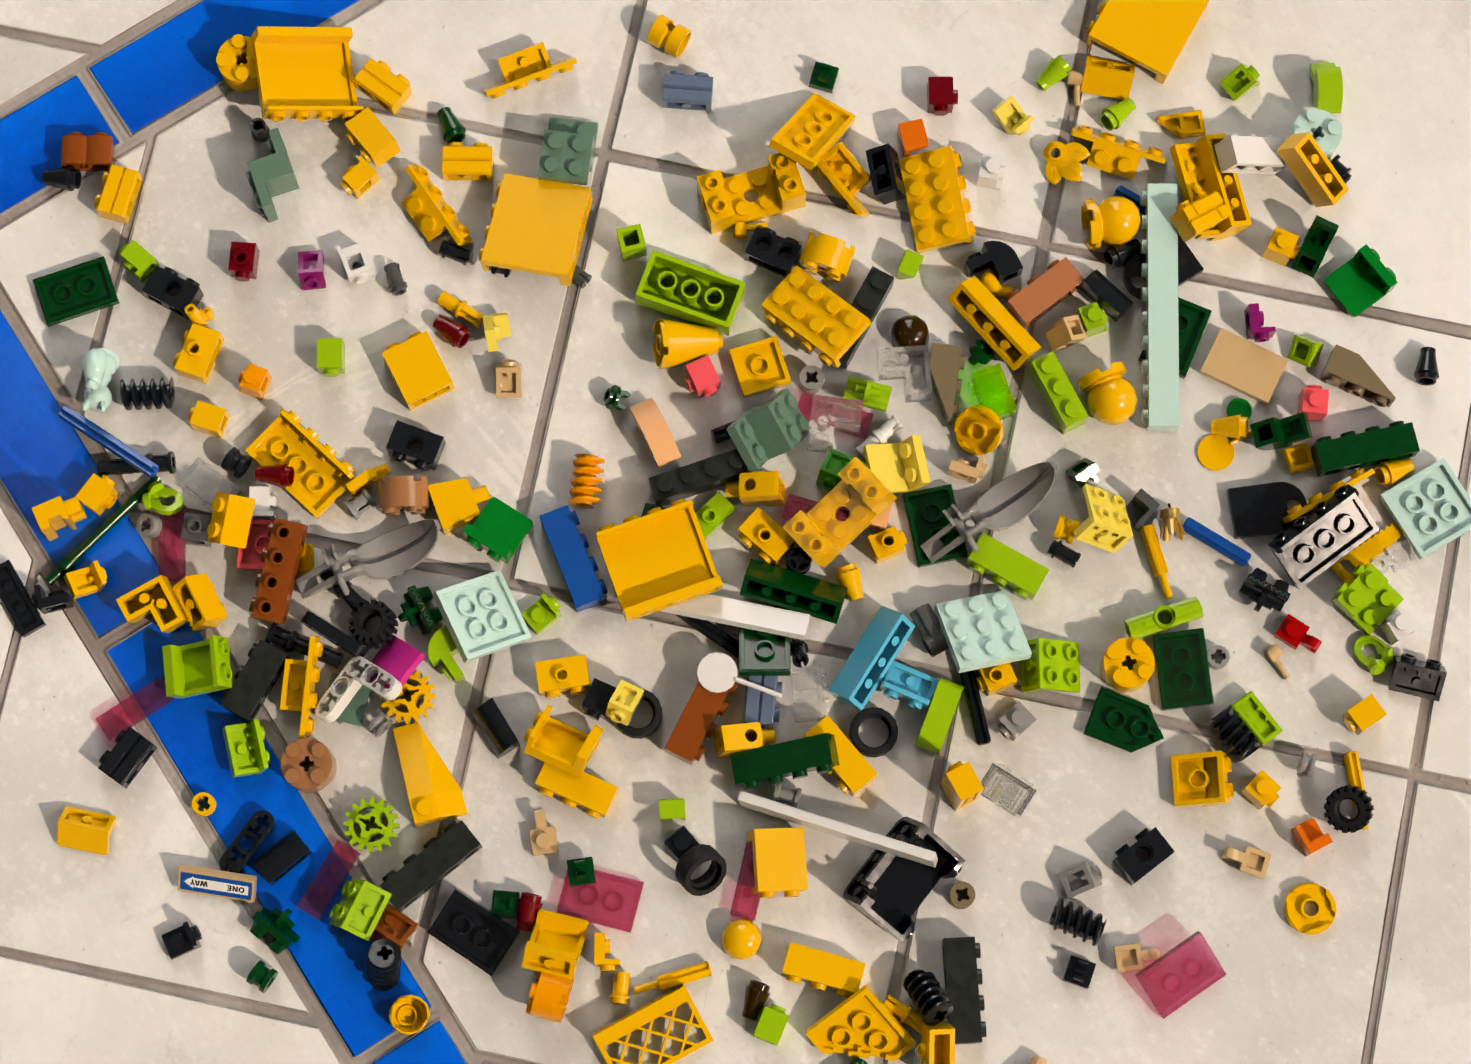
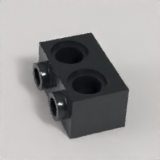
M756 227L744 252V260L786 277L796 266L801 255L802 246L791 237L783 238L776 235V232L770 228L763 227L762 229ZM759 242H766L769 247L765 250H760L756 245ZM786 251L792 257L784 260L779 257V254Z

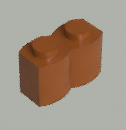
M71 132L69 135L62 136L61 165L63 168L73 166L80 171H109L110 166L114 165L115 142L112 136H108L104 132H96L91 136H84L80 132Z

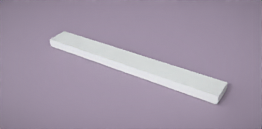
M611 582L607 593V601L619 603ZM711 594L660 610L662 612L805 640L810 622V614Z
M745 791L740 792L738 797L742 807L924 865L936 867L938 858L934 851Z

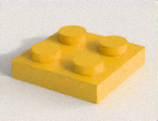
M777 336L729 350L744 398L791 384L792 381Z

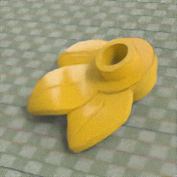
M1052 141L1047 144L1044 149V158L1047 161L1044 172L1048 181L1053 185H1056L1062 177L1069 181H1081L1082 169L1079 161L1090 156L1089 151L1083 145L1076 142L1064 144L1060 141ZM1053 149L1060 150L1059 157H1052L1051 152Z

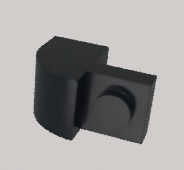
M1000 241L985 242L982 247L983 254L980 252L972 254L967 258L964 265L967 277L991 268L995 272V276L1000 284L1020 276L1023 270L1016 252L1009 245Z

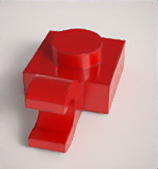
M1290 614L1286 616L1274 637L1295 650L1300 644L1314 654L1322 643L1318 638L1306 634L1310 627Z

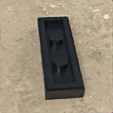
M7 560L0 564V597L21 635L25 638L46 626V623L38 609L35 608L33 600L12 562Z

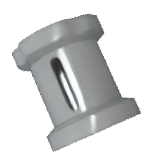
M365 488L361 489V493L350 501L346 500L343 502L355 520H358L359 515L370 507L375 508L377 506Z
M777 783L772 800L797 808L802 789H793Z

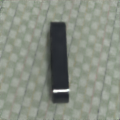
M309 611L305 613L300 621L306 627L354 657L361 656L364 658L369 650L360 642Z
M260 810L250 818L220 858L219 867L221 871H227L228 865L226 861L228 859L234 860L237 856L233 852L235 848L241 854L246 855L243 860L239 856L235 862L238 867L235 870L231 868L228 872L241 873L275 828L276 821L271 813ZM267 816L269 817L267 819L269 826L267 828L264 826L260 828L258 833L262 836L259 839L249 829L252 827L256 831L260 825L257 820L260 817L264 819ZM246 836H251L255 841L254 847L251 850L245 851L240 846L241 840Z

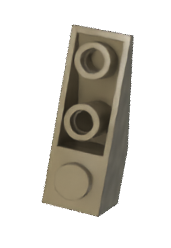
M932 342L927 373L945 422L950 425L952 417L957 418L959 403L954 402L955 394H960L962 379H958L959 370H964L966 355H961L962 347Z
M1337 344L1335 345L1320 377L1326 379L1325 382L1331 386H1341L1348 389V392L1354 396H1364L1371 399V402L1377 406L1390 407L1396 397L1360 354Z

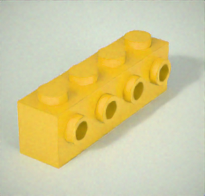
M976 276L961 282L947 298L1013 371L1027 364L1042 348Z

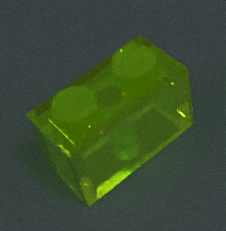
M1000 363L971 374L968 387L971 395H976L979 402L978 406L992 409L999 416L1000 420L1016 414L1017 406Z

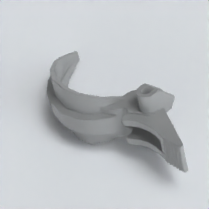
M1046 461L1021 469L985 491L974 502V505L962 514L954 504L947 510L944 509L942 513L949 521V524L920 546L930 562H935L965 541H968L974 552H978L979 548L973 539L978 533L986 529L992 531L1009 529L1024 520L1044 501L1052 489L1057 464L1054 461ZM971 518L975 526L968 529L964 523ZM956 529L960 536L945 547L940 539Z
M426 519L399 527L369 540L357 549L349 550L340 555L335 544H332L327 549L322 548L321 551L325 563L295 580L302 598H308L338 584L343 594L348 596L350 591L346 582L355 577L365 575L370 579H390L415 568L434 549L439 531L441 530L439 521ZM347 562H350L352 568L343 571L342 567ZM332 570L334 576L319 584L316 577Z

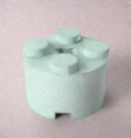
M1311 108L1296 119L1288 137L1292 134L1310 132L1312 136L1317 137L1315 141L1326 157L1330 159L1340 144L1342 124L1331 113Z

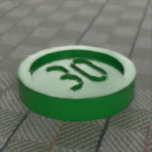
M1236 398L1228 404L1226 413L1228 417L1241 414L1242 417H1248L1249 419L1252 414V407L1247 400Z

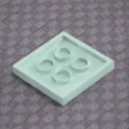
M1445 458L1435 462L1379 496L1419 560L1471 530V498Z
M501 570L438 590L433 594V598L464 663L528 641L532 637Z
M1007 590L937 603L935 605V613L958 673L1030 659L1032 652Z

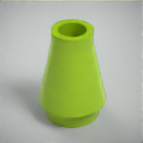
M1057 56L1055 59L1051 58L1041 75L1035 80V83L1045 92L1048 88L1069 76L1068 72L1071 70V67L1060 56Z
M1126 98L1119 103L1102 110V114L1099 116L1100 122L1107 130L1118 129L1127 117L1136 110V105L1133 100Z

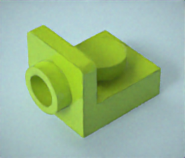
M1243 63L1219 82L1234 101L1239 100L1254 86L1261 84L1258 80V77H1260L1258 71L1252 65L1248 67Z
M543 593L540 595V599L521 615L538 635L561 617L558 610L561 606L552 595L548 598Z

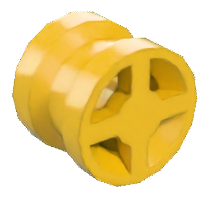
M1061 514L1052 538L1065 539L1066 543L1072 544L1075 537L1074 530L1078 528L1080 521L1076 519L1071 521Z

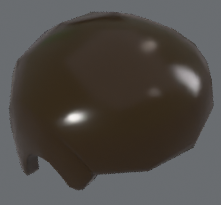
M903 316L897 319L891 328L892 339L897 351L905 355H917L925 350L929 342V330L925 321L918 316Z

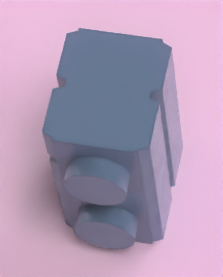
M673 70L670 73L664 74L663 108L711 111L713 77L704 72L685 75L684 72L679 70Z
M747 676V681L782 693L783 682H777L778 676ZM746 686L743 723L760 722L761 728H773L774 722H779L780 707H775L776 697Z

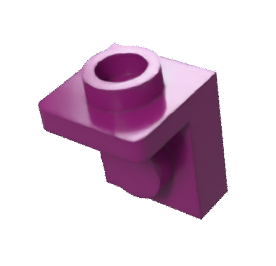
M323 250L298 252V276L302 290L326 288Z
M1259 303L1248 304L1244 310L1247 339H1254L1255 342L1269 341L1276 333V327H1261L1264 325L1263 311H1259Z

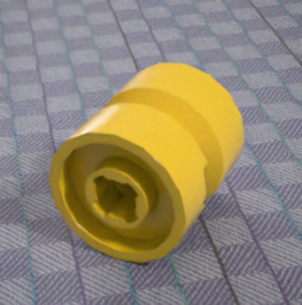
M661 14L657 17L648 33L647 43L659 49L664 47V52L678 58L686 48L692 31L680 24L675 26L673 20Z

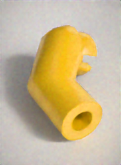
M987 269L982 273L981 283L994 296L1008 298L1013 291V286L1000 284L993 270Z
M189 304L184 309L192 323L203 326L209 320L214 319V313L210 307L197 309L194 304Z

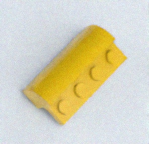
M1225 133L1204 135L1195 143L1174 144L1169 148L1184 201L1189 200L1191 204L1194 202L1192 198L1203 191H1206L1207 195L1218 191L1223 204L1227 206L1231 213L1229 218L1199 234L1195 239L1210 238V241H1216L1236 235L1252 225L1237 173H1221L1214 145L1223 140V137L1226 136Z

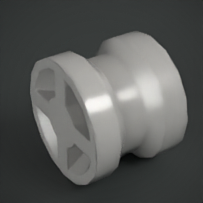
M813 365L803 368L799 376L801 390L806 394L812 395L822 389L824 382L822 370Z

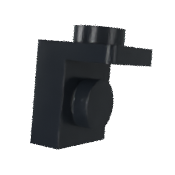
M39 584L34 585L35 593L32 594L33 604L43 614L74 607L73 599L67 592L62 590L53 591L46 597L44 589Z
M189 921L184 922L183 926L161 935L172 960L202 947L199 942L202 939L201 932L197 925L193 926Z

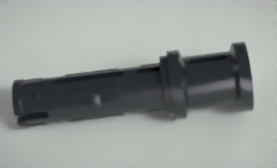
M173 451L163 455L147 453L144 456L159 466L158 472L175 474L176 459ZM122 459L97 461L99 476L103 474L108 476L142 473Z
M272 623L265 642L285 648L286 652H293L294 650L308 656L309 640L300 637V634L295 630L291 632L279 627L278 623ZM323 646L322 654L326 656L318 657V661L337 669L343 654Z

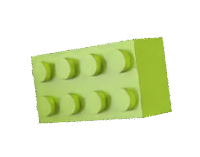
M652 250L635 297L636 303L699 326L716 328L719 333L729 336L746 293V282Z

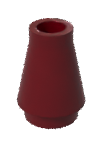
M442 315L438 316L433 323V328L452 347L462 348L470 338L471 333L467 330V326L449 320Z
M288 464L256 467V481L265 482L283 489L293 485L294 468L288 466Z
M522 892L521 898H518L517 929L531 932L538 910L543 905L541 903L542 896Z

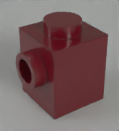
M928 77V113H933L936 116L952 113L953 105L958 104V90H953V77Z
M231 241L228 271L235 280L249 281V279H257L260 251L256 243Z

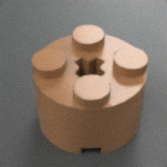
M414 476L385 477V481L381 478L377 479L378 510H381L382 514H386V516H400L401 511L406 510L411 515L426 514V509L429 508L428 477L421 476V481L414 480Z
M303 738L288 744L282 755L281 771L284 778L289 784L302 792H319L336 775L337 763L333 753L316 739ZM308 760L314 764V766L309 767V771L304 768V764H308Z

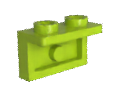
M259 719L222 728L232 778L260 774L268 769L270 755L268 750H265L263 742L265 731L263 726L260 725Z

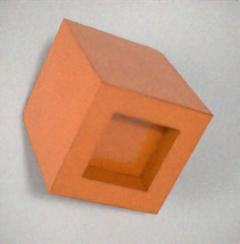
M922 118L898 124L897 134L903 157L909 156L910 151L929 146Z
M1314 818L1291 829L1305 856L1333 842L1328 833L1325 835L1322 833Z

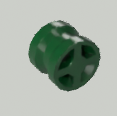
M260 960L249 973L246 982L257 985L259 991L265 993L276 979L278 971L266 967V963Z

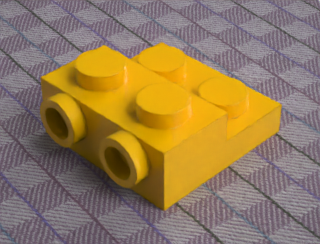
M1213 751L1171 755L1175 807L1230 804L1229 798L1234 797L1232 782L1228 783L1227 773L1232 772L1231 758L1226 757L1225 752Z

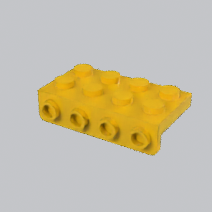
M950 145L900 158L899 162L917 252L923 253L963 242L968 244L974 243L973 236L976 235L973 221H969L968 213L972 212L969 199L965 198L964 195L967 184L964 175H960L959 167L962 166L960 153L955 152Z
M797 265L761 304L765 313L763 316L770 324L775 325L777 323L782 327L781 330L791 339L797 338L801 341L800 345L806 351L817 353L819 360L828 367L833 365L835 368H838L841 365L839 359L872 324L868 317Z
M281 409L279 411L280 416L245 451L260 466L278 464L292 466L295 473L294 482L291 487L287 486L285 490L318 519L347 490L345 484L355 478L352 474L355 470L345 460L342 463L334 457L337 453L327 443L322 446L317 441L319 436L310 427L305 430L299 424L301 419L293 411L290 410L287 413L284 409Z

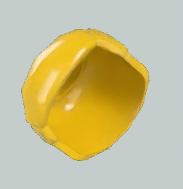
M741 918L727 925L721 941L724 951L731 958L744 960L752 957L757 952L762 942V936L759 927L752 920Z
M412 994L397 998L389 1011V1020L392 1027L399 1033L406 1035L421 1031L430 1018L428 1004L421 997Z

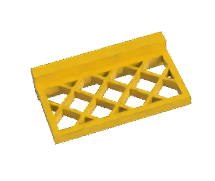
M684 984L592 1033L607 1064H613L612 1061L619 1062L618 1064H634L623 1060L627 1046L641 1049L638 1064H641L645 1051L659 1055L657 1064H672L714 1041ZM685 1002L689 1004L692 1010L689 1021L674 1017L677 1007ZM673 1009L671 1016L665 1014ZM660 1016L670 1019L666 1034L651 1030L654 1019ZM694 1016L699 1024L692 1022ZM673 1020L688 1024L683 1039L669 1035ZM650 1022L648 1028L641 1027ZM690 1027L701 1028L706 1038L697 1043L688 1041L687 1037ZM639 1029L647 1032L643 1046L628 1042L632 1031ZM650 1033L664 1037L661 1051L646 1048ZM627 1035L625 1041L619 1040L621 1037ZM668 1038L682 1042L679 1053L674 1056L664 1053ZM612 1042L624 1044L620 1059L609 1056L605 1046ZM685 1044L692 1045L684 1050ZM662 1056L668 1057V1059L661 1062Z

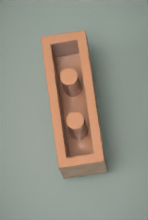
M1067 257L1060 262L1056 259L1047 266V271L1041 276L1036 274L1027 282V287L1023 290L1018 288L1008 296L1009 300L1006 309L1024 329L1028 328L1080 289L1084 278Z

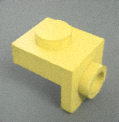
M1008 96L991 111L1006 133L1011 135L1025 133L1030 128L1029 124L1034 121L1032 115L1025 114L1013 96Z

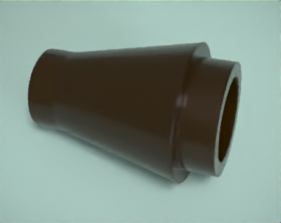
M750 980L749 985H746L743 1017L757 1020L760 1011L771 994L769 992V985L756 980Z

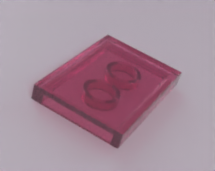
M567 869L556 913L584 919L589 923L628 933L632 932L644 882L594 870L596 883L570 887Z
M1199 931L1135 974L1155 1009L1163 1019L1227 975Z

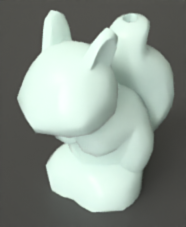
M93 348L84 355L82 368L86 389L84 391V403L82 404L83 411L90 409L92 411L105 412V409L111 404L112 394L107 386L112 381L111 375L116 372L120 365V358L115 352L106 348Z

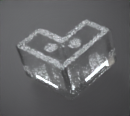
M928 345L878 348L876 356L878 381L903 379L905 403L930 401L932 385Z
M813 395L807 451L831 454L834 430L859 432L863 400Z

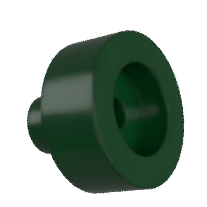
M976 340L969 347L971 356L968 358V361L974 366L978 362L987 365L994 358L991 348L981 340Z

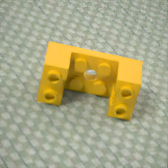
M780 153L769 155L767 166L724 179L721 170L697 176V191L711 234L734 228L738 222L748 224L805 207L806 192L796 162ZM753 191L757 193L758 198L754 202H749L744 198L745 193Z
M856 456L838 473L842 480L808 513L800 510L783 526L784 530L813 561L824 568L897 499L867 465ZM841 508L849 510V517L845 521L837 519V512Z

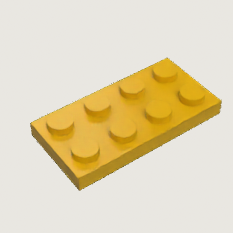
M814 93L770 141L769 147L799 163V165L812 170L851 127L856 116Z

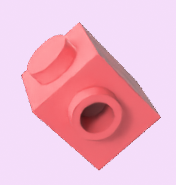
M708 355L685 365L688 376L685 379L690 392L695 391L698 398L703 395L705 398L710 397L718 392L717 389L721 388V381Z
M1320 385L1304 387L1298 395L1297 414L1305 412L1307 413L1308 420L1322 421L1328 413L1329 390L1322 389Z

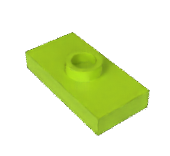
M719 491L695 513L705 540L736 511V508Z
M1252 691L1232 705L1231 709L1234 713H1239L1238 718L1246 722L1245 727L1252 730V736L1258 737L1257 742L1261 747L1283 732Z

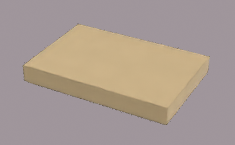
M1221 328L1199 373L1267 405L1289 360Z

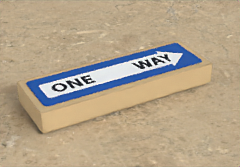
M181 864L179 867L177 891L252 903L256 899L257 876Z

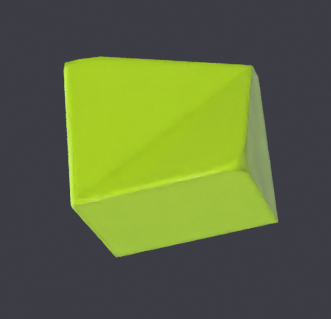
M908 249L905 250L897 269V279L914 278L919 266L923 262L924 256Z
M1295 335L1287 359L1307 367H1316L1324 343L1304 335Z
M683 798L660 799V819L680 818L686 821L685 800Z

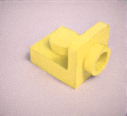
M507 313L483 316L488 352L498 351L497 341H501L502 337L511 336Z
M621 679L608 702L605 715L616 723L628 726L632 714L643 696L644 690Z

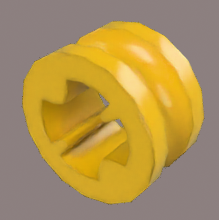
M200 792L192 799V808L200 816H209L216 809V800L209 793ZM204 798H209L208 803L210 807L200 811L201 806L198 804V801L200 799L204 801Z

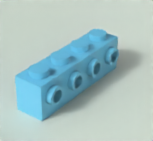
M881 606L828 691L842 703L862 711L915 628V625L902 613Z

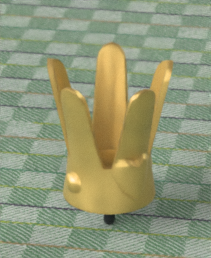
M1168 503V508L1160 511V518L1162 519L1160 539L1164 531L1165 542H1169L1170 535L1174 534L1176 529L1178 538L1183 540L1186 533L1180 520V509L1171 507L1170 503Z

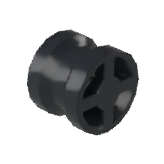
M233 447L224 457L221 468L225 471L230 470L233 472L234 477L240 479L250 467L252 458L248 455L243 456L240 454L239 449Z
M801 547L793 548L787 555V569L806 574L811 567L812 558Z

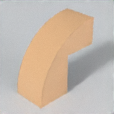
M653 398L630 407L634 421L643 434L652 459L659 468L682 458Z

